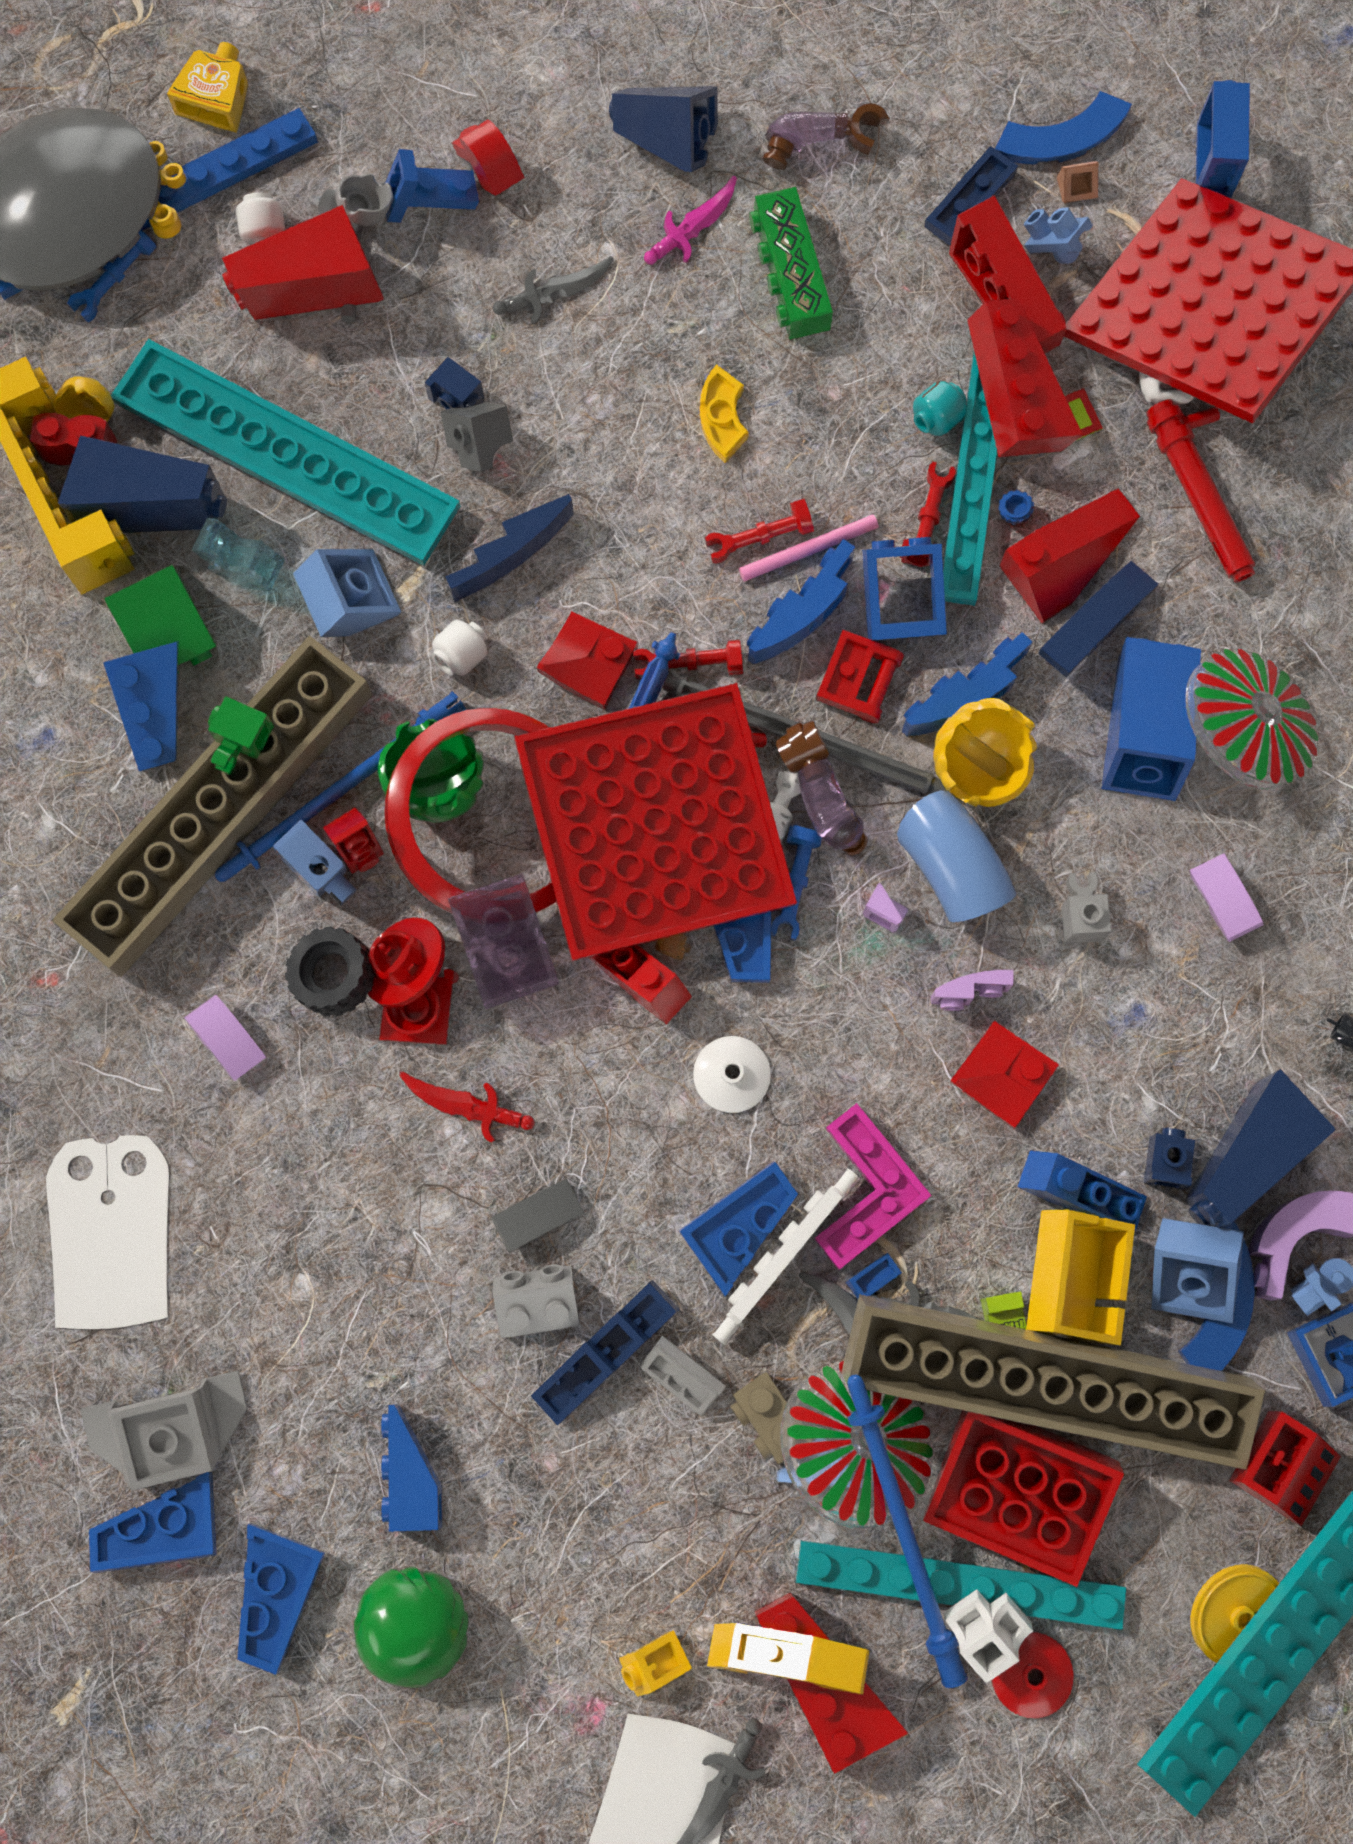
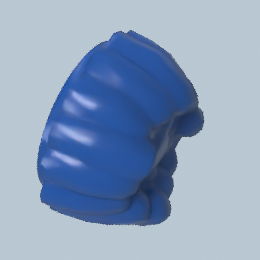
M1019 490L1009 491L999 501V513L1002 519H1005L1011 525L1026 522L1033 514L1034 502H1032V497L1028 496L1026 492H1020Z

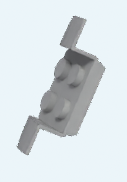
M239 1370L204 1378L199 1388L122 1407H118L117 1400L81 1408L80 1410L89 1448L120 1471L127 1485L133 1491L212 1471L247 1411V1405Z

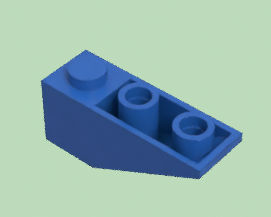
M1030 1150L1018 1184V1188L1066 1209L1099 1216V1218H1108L1134 1224L1135 1232L1147 1196L1067 1157L1050 1152Z
M388 1405V1413L382 1414L381 1420L382 1438H388V1455L382 1456L381 1473L382 1480H388L389 1497L382 1498V1522H389V1532L439 1530L442 1528V1485L400 1405Z

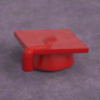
M445 969L444 977H437L431 987L421 997L407 1005L395 1008L383 1006L379 1040L447 1045L453 984L459 980L457 972Z

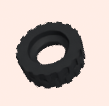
M330 926L324 927L321 930L318 928L312 930L309 935H304L299 939L300 942L290 951V958H287L286 961L287 972H285V980L288 981L287 987L290 993L295 995L294 998L315 1013L330 1017V1015L341 1016L347 1011L351 1012L356 1009L358 1004L363 1003L367 999L368 992L374 986L372 983L373 979L376 978V973L368 959L369 948L354 935L342 928L334 929ZM339 954L344 957L348 965L345 980L333 989L319 988L314 981L316 964L326 955Z

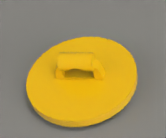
M1248 1564L1230 1566L1214 1574L1198 1592L1191 1610V1632L1199 1649L1209 1659L1217 1663L1279 1585V1582L1264 1569Z

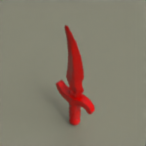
M403 1071L399 1074L408 1088L430 1106L450 1115H462L468 1121H482V1134L489 1142L495 1141V1137L491 1132L493 1122L518 1129L521 1127L527 1131L531 1130L535 1125L532 1116H523V1113L499 1107L498 1094L490 1083H484L483 1085L488 1095V1102L478 1100L467 1091H456L434 1086L416 1079Z

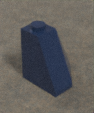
M717 86L626 88L612 93L609 115L611 120H613V131L684 172H693L705 166L709 153L703 149L709 135L715 134L718 125Z

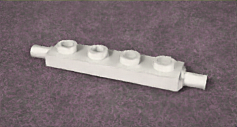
M847 1169L840 1180L834 1186H831L825 1194H822L819 1190L816 1191L803 1207L809 1213L800 1225L795 1221L789 1224L778 1238L784 1243L774 1256L767 1251L753 1269L759 1275L748 1287L742 1282L728 1299L734 1306L727 1313V1318L712 1334L723 1345H726L739 1327L742 1328L744 1326L742 1320L838 1202L847 1199V1194L860 1180L853 1171Z

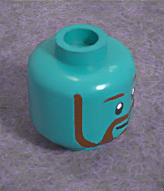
M936 381L931 384L913 402V420L917 428L924 433H930L934 436H942L948 433L965 417L967 400L964 392L958 385L952 382Z

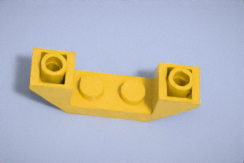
M737 1623L714 1624L707 1667L744 1674L753 1672L813 1683L823 1688L863 1695L870 1651L809 1635Z

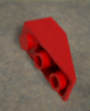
M356 807L323 827L352 874L358 870L365 872L379 862V857L384 855L368 822Z
M638 945L589 957L640 1005L666 1025L692 998V995L677 974Z

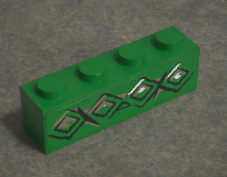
M792 187L755 196L754 211L749 212L750 226L753 234L759 233L761 243H758L759 257L762 265L768 264L770 274H767V284L770 295H776L779 306H776V315L780 328L786 327L789 340L830 331L833 311L797 188Z

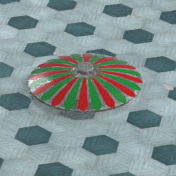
M1234 648L1224 649L1212 654L1194 669L1186 688V709L1189 722L1198 742L1220 769L1240 783L1261 790H1278L1288 787L1308 773L1315 762L1318 752V729L1307 699L1286 672L1269 659L1257 653Z
M844 1361L837 1362L810 1374L791 1394L781 1421L780 1443L782 1457L794 1487L805 1502L817 1513L844 1527L855 1529L875 1528L888 1524L893 1520L862 1427L849 1424L848 1417L856 1409L849 1388L841 1373ZM867 1390L871 1405H881L884 1408L885 1414L877 1420L908 1513L922 1497L931 1475L933 1447L930 1429L925 1415L916 1400Z

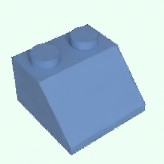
M316 549L293 573L321 637L351 636L394 618L401 613L373 549Z
M1162 1218L1154 1251L1151 1309L1233 1323L1244 1231Z

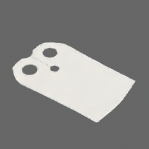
M119 1136L116 1141L107 1144V1149L106 1144H100L94 1138L65 1143L55 1156L48 1170L46 1189L53 1260L55 1328L113 1329L168 1318L167 1216L169 1167L159 1148L148 1136ZM132 1151L142 1153L147 1162L144 1171L136 1176L126 1174L121 1165L123 1157ZM77 1156H86L93 1164L91 1175L81 1181L73 1179L68 1172L70 1161ZM107 1168H108V1185H107ZM106 1190H111L115 1193V1201L109 1205L101 1201V1195Z
M628 1714L589 1844H676L691 1823L703 1798L707 1783L718 1775L722 1767L718 1763L704 1766L702 1764L703 1759L715 1752L730 1754L736 1744L688 1724ZM724 1815L713 1830L698 1844H719Z

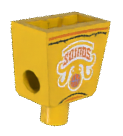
M221 42L215 55L201 50L192 53L167 93L175 115L237 133L248 81L242 64L237 61L239 50L234 45L228 42Z

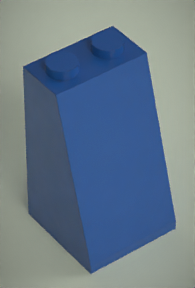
M1126 637L1117 662L1101 789L1171 801L1177 800L1194 764L1196 755L1199 696L1195 694V689L1199 688L1197 674H1200L1201 649L1187 647L1182 644H1168L1149 641L1144 638Z

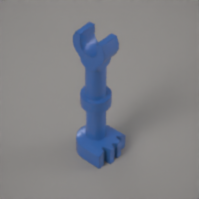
M141 229L138 232L141 238L122 258L117 257L113 263L109 261L103 267L105 272L89 289L77 292L68 299L67 304L74 312L81 305L87 304L86 308L81 312V316L85 321L90 322L96 317L100 299L115 282L120 283L125 278L123 273L140 254L150 256L157 248L151 238Z
M796 825L789 828L786 843L797 846L792 870L789 873L797 904L782 908L781 915L772 922V936H776L778 927L781 924L791 926L790 940L795 941L799 935L800 927L796 920L802 890L807 888L809 881L806 873L812 849L821 847L823 834L819 831Z

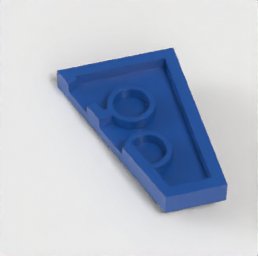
M179 641L103 662L139 771L177 760V665Z
M771 912L715 925V933L731 982L770 983Z
M774 1161L678 1230L725 1297L740 1273L753 1259L755 1252L767 1235L772 1232L798 1195Z
M212 1472L203 1473L195 1477V1480L179 1488L168 1490L160 1494V1497L138 1508L134 1507L89 1529L90 1572L100 1573L217 1556Z
M249 1523L247 1525L246 1539H248L247 1559L244 1565L245 1586L243 1607H241L237 1660L276 1675L280 1671L326 1552Z

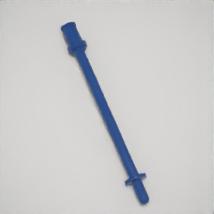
M451 691L449 695L427 711L425 709L417 713L419 717L416 718V724L413 726L420 725L427 719L439 721L452 714L465 711L466 708L461 700L458 702V696ZM383 748L248 847L242 841L237 842L236 844L241 849V852L215 871V878L219 882H225L250 863L256 870L260 869L261 866L257 858L271 849L300 820L304 823L308 822L376 772Z
M856 1374L851 1375L847 1380V1385L856 1411L851 1413L848 1421L852 1426L862 1427L931 1633L925 1643L928 1653L934 1655L942 1685L945 1688L961 1686L967 1681L968 1676L965 1673L957 1649L959 1643L954 1632L946 1629L877 1420L885 1414L884 1408L881 1405L872 1406L862 1377Z

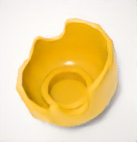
M74 376L67 379L58 390L52 402L55 413L62 414L68 418L79 415H94L103 418L107 422L110 420L115 408L108 389L91 377Z

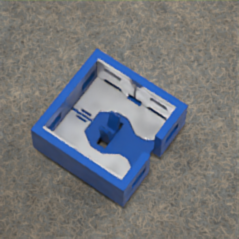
M1352 1302L1287 1332L1323 1407H1334L1353 1398V1388H1351L1353 1386ZM1334 1353L1337 1360L1332 1361L1329 1354Z

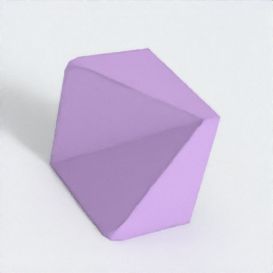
M878 883L865 906L863 915L894 933L897 932L906 916L908 908L890 899L883 886Z

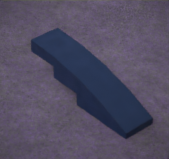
M570 494L503 521V537L473 549L477 563L445 576L454 602L491 585L519 567L547 544L574 515Z
M1130 561L1040 648L1038 654L1067 678L1086 657H1089L1108 636L1110 637L1159 584L1134 562Z
M653 1280L650 1281L628 1304L618 1311L594 1336L586 1341L557 1369L531 1397L558 1426L680 1309Z

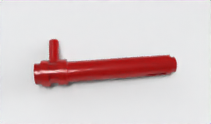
M1172 399L1163 400L1146 412L1148 417L1147 426L1152 434L1157 435L1156 444L1161 454L1167 455L1229 579L1233 578L1235 583L1247 580L1255 574L1253 567L1256 564L1193 441L1195 435L1192 429L1218 421L1220 419V412L1217 407H1212L1185 416L1181 407L1175 405Z

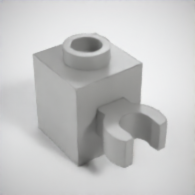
M1095 872L1088 874L1087 887H1080L1076 883L1075 873H1070L1067 878L1066 886L1069 893L1073 896H1069L1061 906L1064 944L1102 942L1111 933L1108 894L1093 895V891L1098 885V877Z

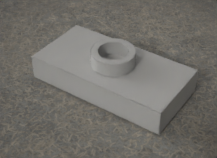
M663 1336L640 1365L643 1371L701 1417L705 1415L726 1387Z

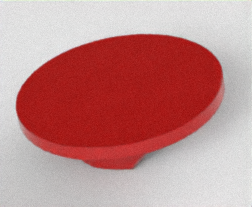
M407 918L393 924L374 940L368 954L370 964L376 973V978L373 979L372 983L374 986L368 992L372 1000L385 1007H401L415 1001L431 987L441 971L445 958V941L437 926L424 918Z

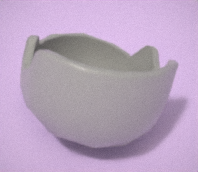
M372 173L363 176L350 175L342 178L335 192L337 206L343 205L350 222L363 227L381 222L394 199L391 185L389 183L379 184Z

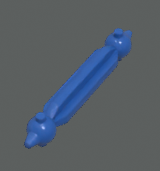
M671 632L665 639L652 643L656 657L648 663L629 709L656 702L669 673L668 661L678 660L680 657V653L677 652L675 645V633Z

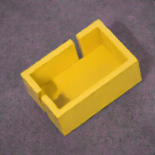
M1041 1210L1026 1330L1092 1344L1121 1346L1125 1309L1095 1307V1301H1126L1135 1225L1108 1218H1099V1216L1073 1210Z

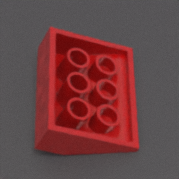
M962 1410L949 1442L923 1521L1077 1587L1124 1476V1472L1118 1460L1038 1426Z

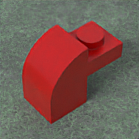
M489 119L479 125H473L464 129L460 133L459 138L451 142L457 155L471 163L481 187L494 196H497L525 178L505 137Z

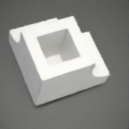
M976 1589L944 1612L945 1621L951 1627L958 1640L960 1654L985 1683H988L1020 1661L1019 1647L1023 1640L1033 1632L1032 1622L1007 1593L989 1604Z

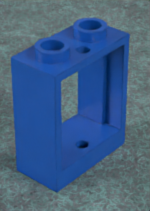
M1233 80L1214 81L1197 121L1196 184L1229 198H1232L1249 161L1250 83H1240Z
M931 537L910 538L909 546L894 547V540L872 541V549L862 550L868 639L882 640L946 635L942 544H931ZM929 554L933 619L881 623L877 558Z

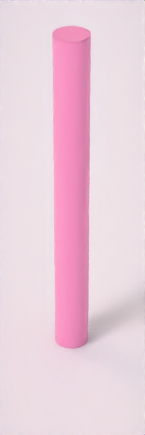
M870 515L739 568L741 578L744 582L840 544L843 539L847 541L879 528L877 519L874 515Z

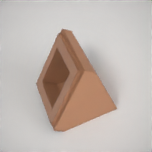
M1098 161L1062 166L1057 176V181L1063 203L1098 198Z

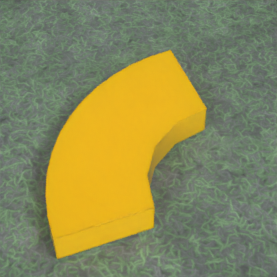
M716 364L709 373L701 392L700 422L707 443L714 453L726 463L748 439L749 432L740 423L736 411L737 402L744 392V385Z

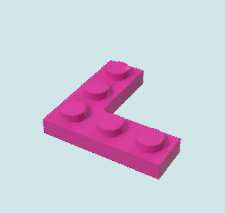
M857 1103L826 1127L827 1132L874 1189L872 1193L814 1238L838 1270L932 1196Z

